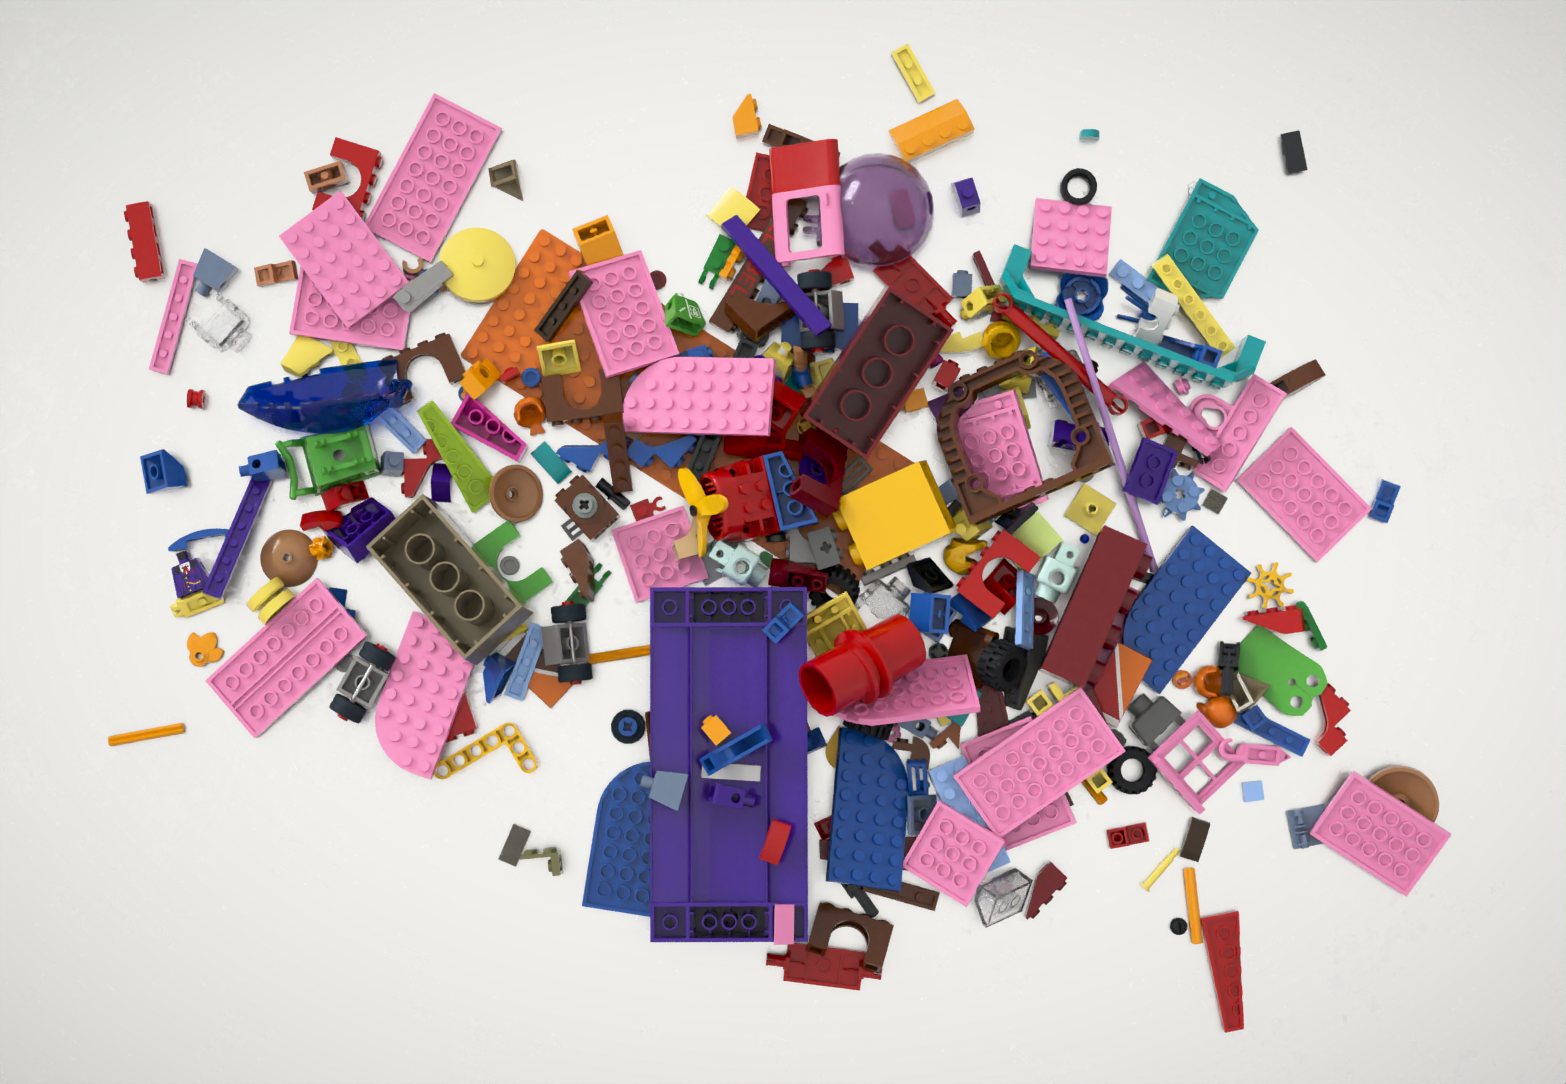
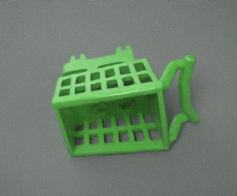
M369 423L284 442L278 440L275 443L286 461L290 476L289 498L291 500H296L298 496L315 494V496H318L333 487L363 481L380 475V464ZM287 447H303L313 487L298 490L296 468L293 457L287 450ZM336 450H342L345 453L343 460L337 461L334 459L333 454Z

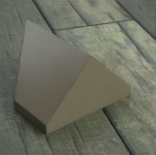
M510 160L488 168L491 187H495L523 201L516 160Z
M1237 672L1234 674L1233 691L1229 697L1237 712L1241 713L1256 704L1270 685Z

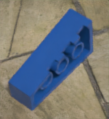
M779 451L763 455L780 531L784 533L820 524L814 510L790 498L792 481L797 479L785 454Z

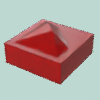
M509 367L500 375V378L506 384L519 377L520 372L517 367Z

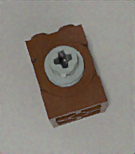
M577 475L569 482L571 485L566 490L562 488L555 495L557 498L554 501L581 531L594 542L621 516L584 475L580 477Z

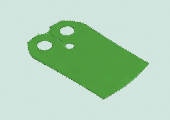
M1258 625L1240 644L1238 671L1234 670V673L1239 672L1269 684V688L1262 696L1286 715L1303 716L1312 707L1313 698L1321 695L1328 684L1324 670L1318 663L1284 642L1265 627ZM1310 675L1318 677L1319 684L1316 687H1310L1307 684V678ZM1293 678L1296 681V685L1291 686L1288 681ZM1294 696L1302 698L1303 704L1300 708L1292 707L1290 702Z

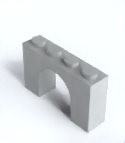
M799 529L786 532V540H790V548H786V559L796 563L816 564L810 543L801 536ZM823 543V547L820 550L825 551L827 554L831 546Z

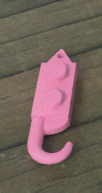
M1231 738L1223 740L1219 746V754L1226 761L1279 766V763L1291 758L1290 755L1281 749L1282 747L1276 745L1242 743L1238 746L1235 754L1225 752V745L1233 741Z

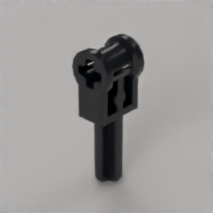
M1220 641L1219 668L1222 670L1221 694L1225 696L1232 695L1234 670L1238 671L1240 642L1233 644Z
M841 884L851 899L853 897L856 898L867 915L873 918L879 913L866 892L861 890L862 886Z

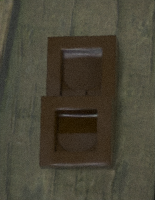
M1194 817L1191 818L1186 838L1180 851V857L1199 862L1210 828V822Z

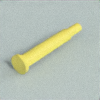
M1175 848L1140 886L1149 892V888L1174 861L1173 859L1180 850Z

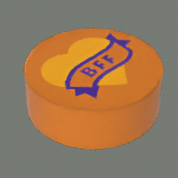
M1185 670L1177 671L1172 677L1173 685L1178 689L1188 688L1192 683L1191 674Z

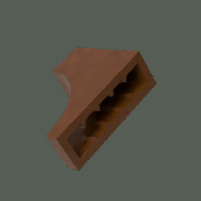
M741 292L735 296H730L725 302V314L753 342H756L796 315L786 302L775 304L760 303L747 298Z

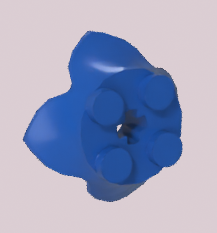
M1064 273L1060 280L1061 290L1056 298V306L1067 310L1064 300L1072 298L1076 314L1093 321L1098 320L1104 311L1103 299L1108 292V279L1105 277ZM1077 292H1080L1081 294H1086V296L1084 297V301H1082V299L1077 298Z

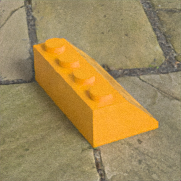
M955 99L890 129L889 133L904 165L973 134L975 128L960 101Z

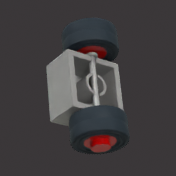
M811 269L808 272L800 273L797 275L798 286L803 292H809L805 294L832 324L829 330L815 337L799 318V327L802 333L800 336L801 349L813 351V353L825 352L824 350L834 349L836 342L835 332L833 331L845 330L843 294L841 291L830 290L832 289L831 272Z
M573 601L562 602L560 606L551 607L552 623L565 622V624L541 627L545 665L570 664L557 667L558 682L560 683L570 682V685L582 684L583 680L593 679L591 663L578 664V662L589 661L586 623H573L574 621L586 619V608L583 603L573 604Z
M366 641L359 652V656L354 657L336 689L350 698L336 694L329 706L331 710L338 714L339 718L359 724L366 713V709L356 703V701L369 709H373L389 677V673L384 670L389 671L396 659L394 655L387 652L388 648L379 643L375 645Z

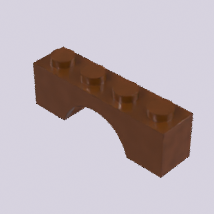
M623 413L603 414L613 492L633 491Z

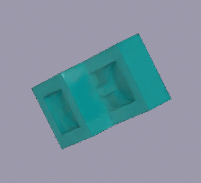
M545 441L530 453L557 484L572 472Z

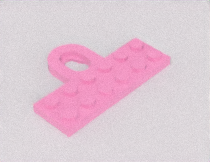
M1253 374L1234 406L1212 394H1202L1196 397L1191 402L1189 410L1218 440L1221 446L1210 454L1211 460L1208 463L1200 464L1198 462L1193 472L1224 492H1227L1287 393ZM1204 408L1221 410L1224 414L1223 423L1218 427H1211L1202 416V410Z

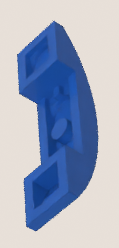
M204 529L190 533L168 547V551L177 552L191 549L190 541L223 535L226 538L229 529Z

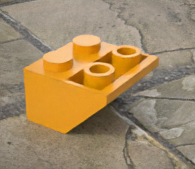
M608 215L572 229L586 266L623 255Z

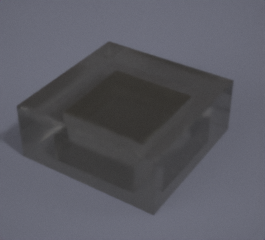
M1210 489L1201 506L1219 515L1228 498Z

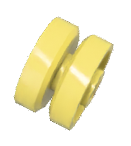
M279 577L273 578L261 587L246 604L252 612L260 611L258 619L264 625L296 597L289 589L282 591L284 583Z

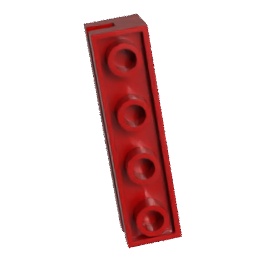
M149 201L126 205L124 217L125 221L129 222L130 229L127 230L129 241H132L133 248L130 249L131 256L136 261V267H134L135 277L139 278L141 282H149L150 279H165L152 204Z

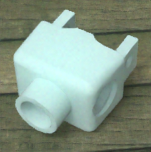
M714 540L706 553L707 557L721 565L720 568H716L717 572L739 585L748 583L753 587H757L768 568L759 563V555L740 543H735L733 547H730L722 541ZM719 550L720 555L717 557L716 552ZM740 560L745 563V570L742 573H738L735 569L736 563Z
M1061 542L1053 558L1045 555L1035 576L1036 581L1040 583L1034 594L1052 603H1056L1060 593L1067 594L1079 572L1080 567H1072L1081 550ZM1068 551L1071 553L1069 558L1066 557ZM1055 571H1059L1062 574V580L1058 584H1054L1051 581V575Z

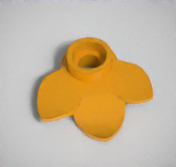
M194 632L190 634L187 640V649L190 651L189 660L192 665L202 667L207 662H216L222 657L224 651L216 648L217 637L214 632L206 633L201 638ZM201 654L202 658L196 659L195 656Z

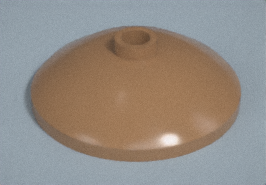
M508 465L496 472L490 482L489 500L492 508L501 518L510 522H522L533 517L539 510L542 503L543 490L539 478L531 469L523 465ZM509 491L512 493L511 498L508 495Z
M287 529L274 533L266 540L261 550L260 562L263 572L270 580L279 577L284 583V587H295L305 583L312 577L318 565L317 556L311 555L309 545L313 541L306 534L297 530ZM286 554L290 555L289 561L284 560Z

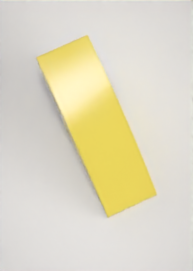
M960 331L949 336L939 354H962L983 349L984 345L981 344L982 334L978 332L962 338Z

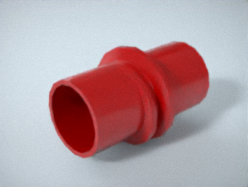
M900 614L892 615L866 630L848 629L842 631L834 640V647L802 664L799 669L801 689L810 705L819 714L826 717L833 716L858 701L865 704L877 701V698L887 697L891 693L893 681L923 665L926 660L925 643L913 622Z

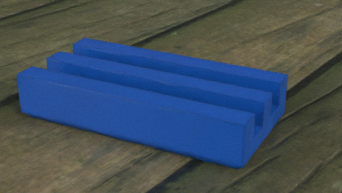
M907 759L909 796L929 795L926 759H922V761ZM919 766H922L924 790H921ZM911 767H915L917 791H913Z

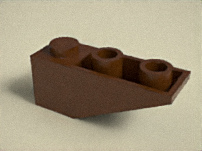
M577 539L560 550L562 555L561 561L566 568L569 567L571 571L569 576L575 584L578 583L580 587L578 592L581 597L593 602L594 559L586 545L580 539Z

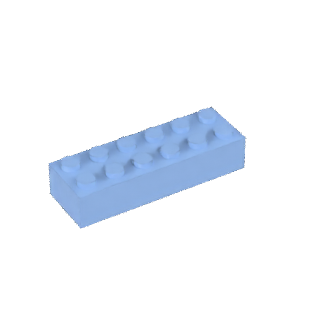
M959 756L927 771L939 800L990 830L953 777L954 774L968 765L965 756ZM1004 845L988 872L1011 862Z

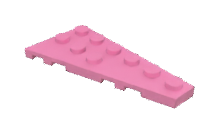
M1145 361L1111 382L1108 386L1113 391L1116 389L1121 392L1127 401L1131 399L1138 404V409L1161 425L1166 424L1171 427L1175 435L1178 436L1180 434L1188 439V444L1205 456H1209L1221 446L1218 440Z

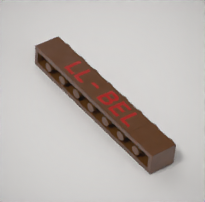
M801 198L788 201L789 235H794L799 227L796 223L800 217L803 219L809 210L806 208L808 202ZM772 216L758 240L775 258ZM748 258L709 320L711 325L728 335L731 331L734 333L738 326L725 314L726 300L739 292L747 298L754 300L759 293L757 289L759 284H764L765 281L764 276Z

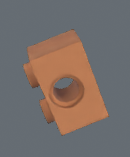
M341 161L304 172L309 191L312 194L349 183Z

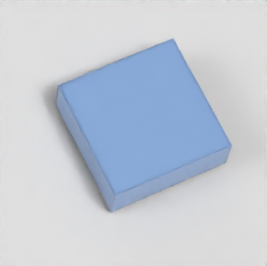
M1262 781L1242 783L1244 802L1264 800Z

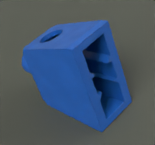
M277 450L249 456L247 458L248 464L239 466L241 477L251 476L257 482L287 478L285 459Z

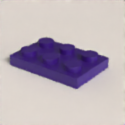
M1142 437L1122 492L1158 505L1178 451Z

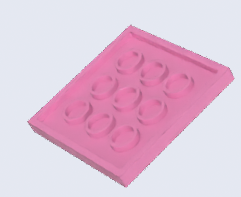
M1036 198L1029 269L1106 278L1112 207L1093 204L1074 205L1067 201Z
M684 505L611 530L636 603L650 598V587H684L709 578L703 560L699 555L676 561L671 543L685 537L691 527Z
M939 800L905 857L903 868L967 907L1006 840Z

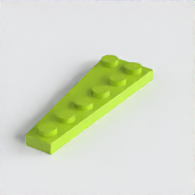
M432 399L417 410L471 512L474 513L490 501L489 486L493 476Z

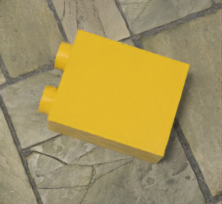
M927 460L916 462L840 497V508L837 512L833 513L839 528L842 531L849 529L855 542L848 546L853 561L857 566L864 564L867 570L878 567L956 532L954 521Z

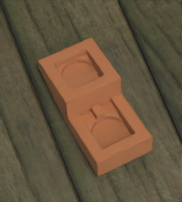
M293 260L254 267L258 287L298 280L296 265Z

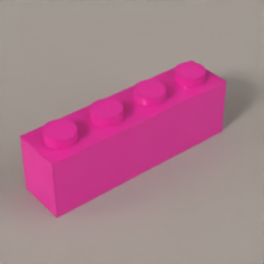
M468 393L466 394L451 421L454 428L520 463L528 445L477 398L474 400Z

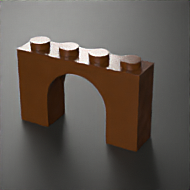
M445 332L435 336V340L419 342L417 344L418 347L410 349V347L399 351V355L395 357L392 355L382 358V362L378 363L397 407L416 400L408 382L407 372L411 363L419 357L431 356L439 360L451 385L460 382L464 378L462 374L466 372V369L450 334Z
M599 369L601 397L595 406L587 410L574 409L566 402L561 374L543 376L542 384L547 423L552 424V427L563 426V422L571 421V424L583 423L582 420L590 419V422L602 421L603 414L624 413L620 374L606 378L603 369Z
M820 902L805 951L824 956L832 932L840 927H852L858 930L866 941V951L861 968L879 974L883 967L894 925L886 920L872 919L866 914H856L850 909H840L834 907L831 903Z

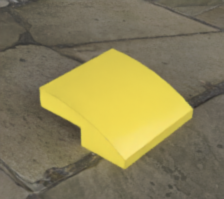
M731 186L706 216L721 228L723 222L738 215L747 226L760 209Z

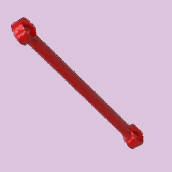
M1000 293L994 297L992 306L996 312L1003 313L1052 358L1058 359L1071 367L1081 383L1093 393L1086 368L1081 362L1016 306L1010 295ZM1002 296L1007 298V300L1009 301V307L1004 305L998 299V297ZM1097 378L1108 411L1115 416L1125 413L1128 409L1127 400L1123 396L1115 394ZM1120 399L1124 403V409L1115 404L1113 400Z

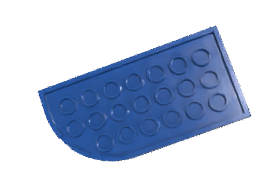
M1194 526L1188 529L1134 600L1123 622L1122 644L1153 659L1142 682L1157 694L1163 691L1245 583L1246 579L1251 575L1249 570Z
M844 727L839 728L826 881L899 892L901 891L907 796H909L907 773L900 757L886 741Z
M650 762L639 763L620 772L608 784L601 795L595 819L582 901L583 907L650 917V789L640 786L643 775L650 777Z

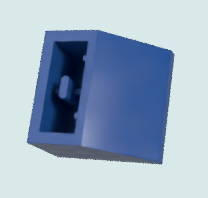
M911 593L909 620L913 622L919 632L948 634L951 595Z

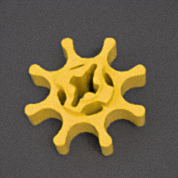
M1278 562L1272 564L1270 572H1265L1261 564L1256 565L1260 572L1259 578L1255 580L1248 577L1246 579V582H1252L1256 586L1255 592L1249 594L1248 598L1252 599L1256 595H1260L1263 598L1262 609L1267 608V603L1270 599L1276 600L1278 607H1283L1284 603L1280 600L1281 593H1294L1293 589H1287L1284 586V580L1291 577L1292 573H1286L1284 576L1278 575L1276 571L1279 565ZM1271 581V585L1277 588L1268 590L1269 587L1262 583H1269Z

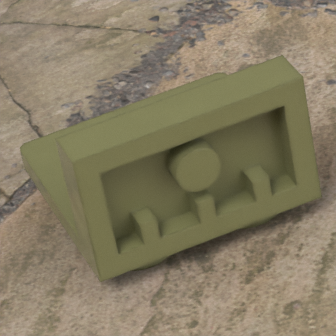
M556 847L545 848L543 852H537V849L525 850L524 854L519 856L520 860L551 857L548 860L549 872H552V876L563 874L561 850H556Z

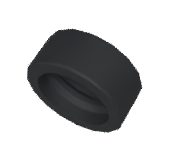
M1076 168L1070 170L1060 184L1062 197L1065 201L1074 205L1089 203L1097 192L1096 178L1086 169ZM1082 176L1089 182L1090 191L1085 197L1075 198L1068 192V182L1073 177Z

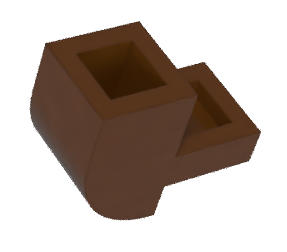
M1168 432L1162 445L1178 451L1172 469L1176 467L1177 463H1180L1179 467L1185 470L1195 469L1199 461L1182 454L1187 439Z
M913 736L912 744L908 743L909 739L897 738V742H892V749L910 751L911 761L926 759L927 770L929 769L930 750L922 739Z

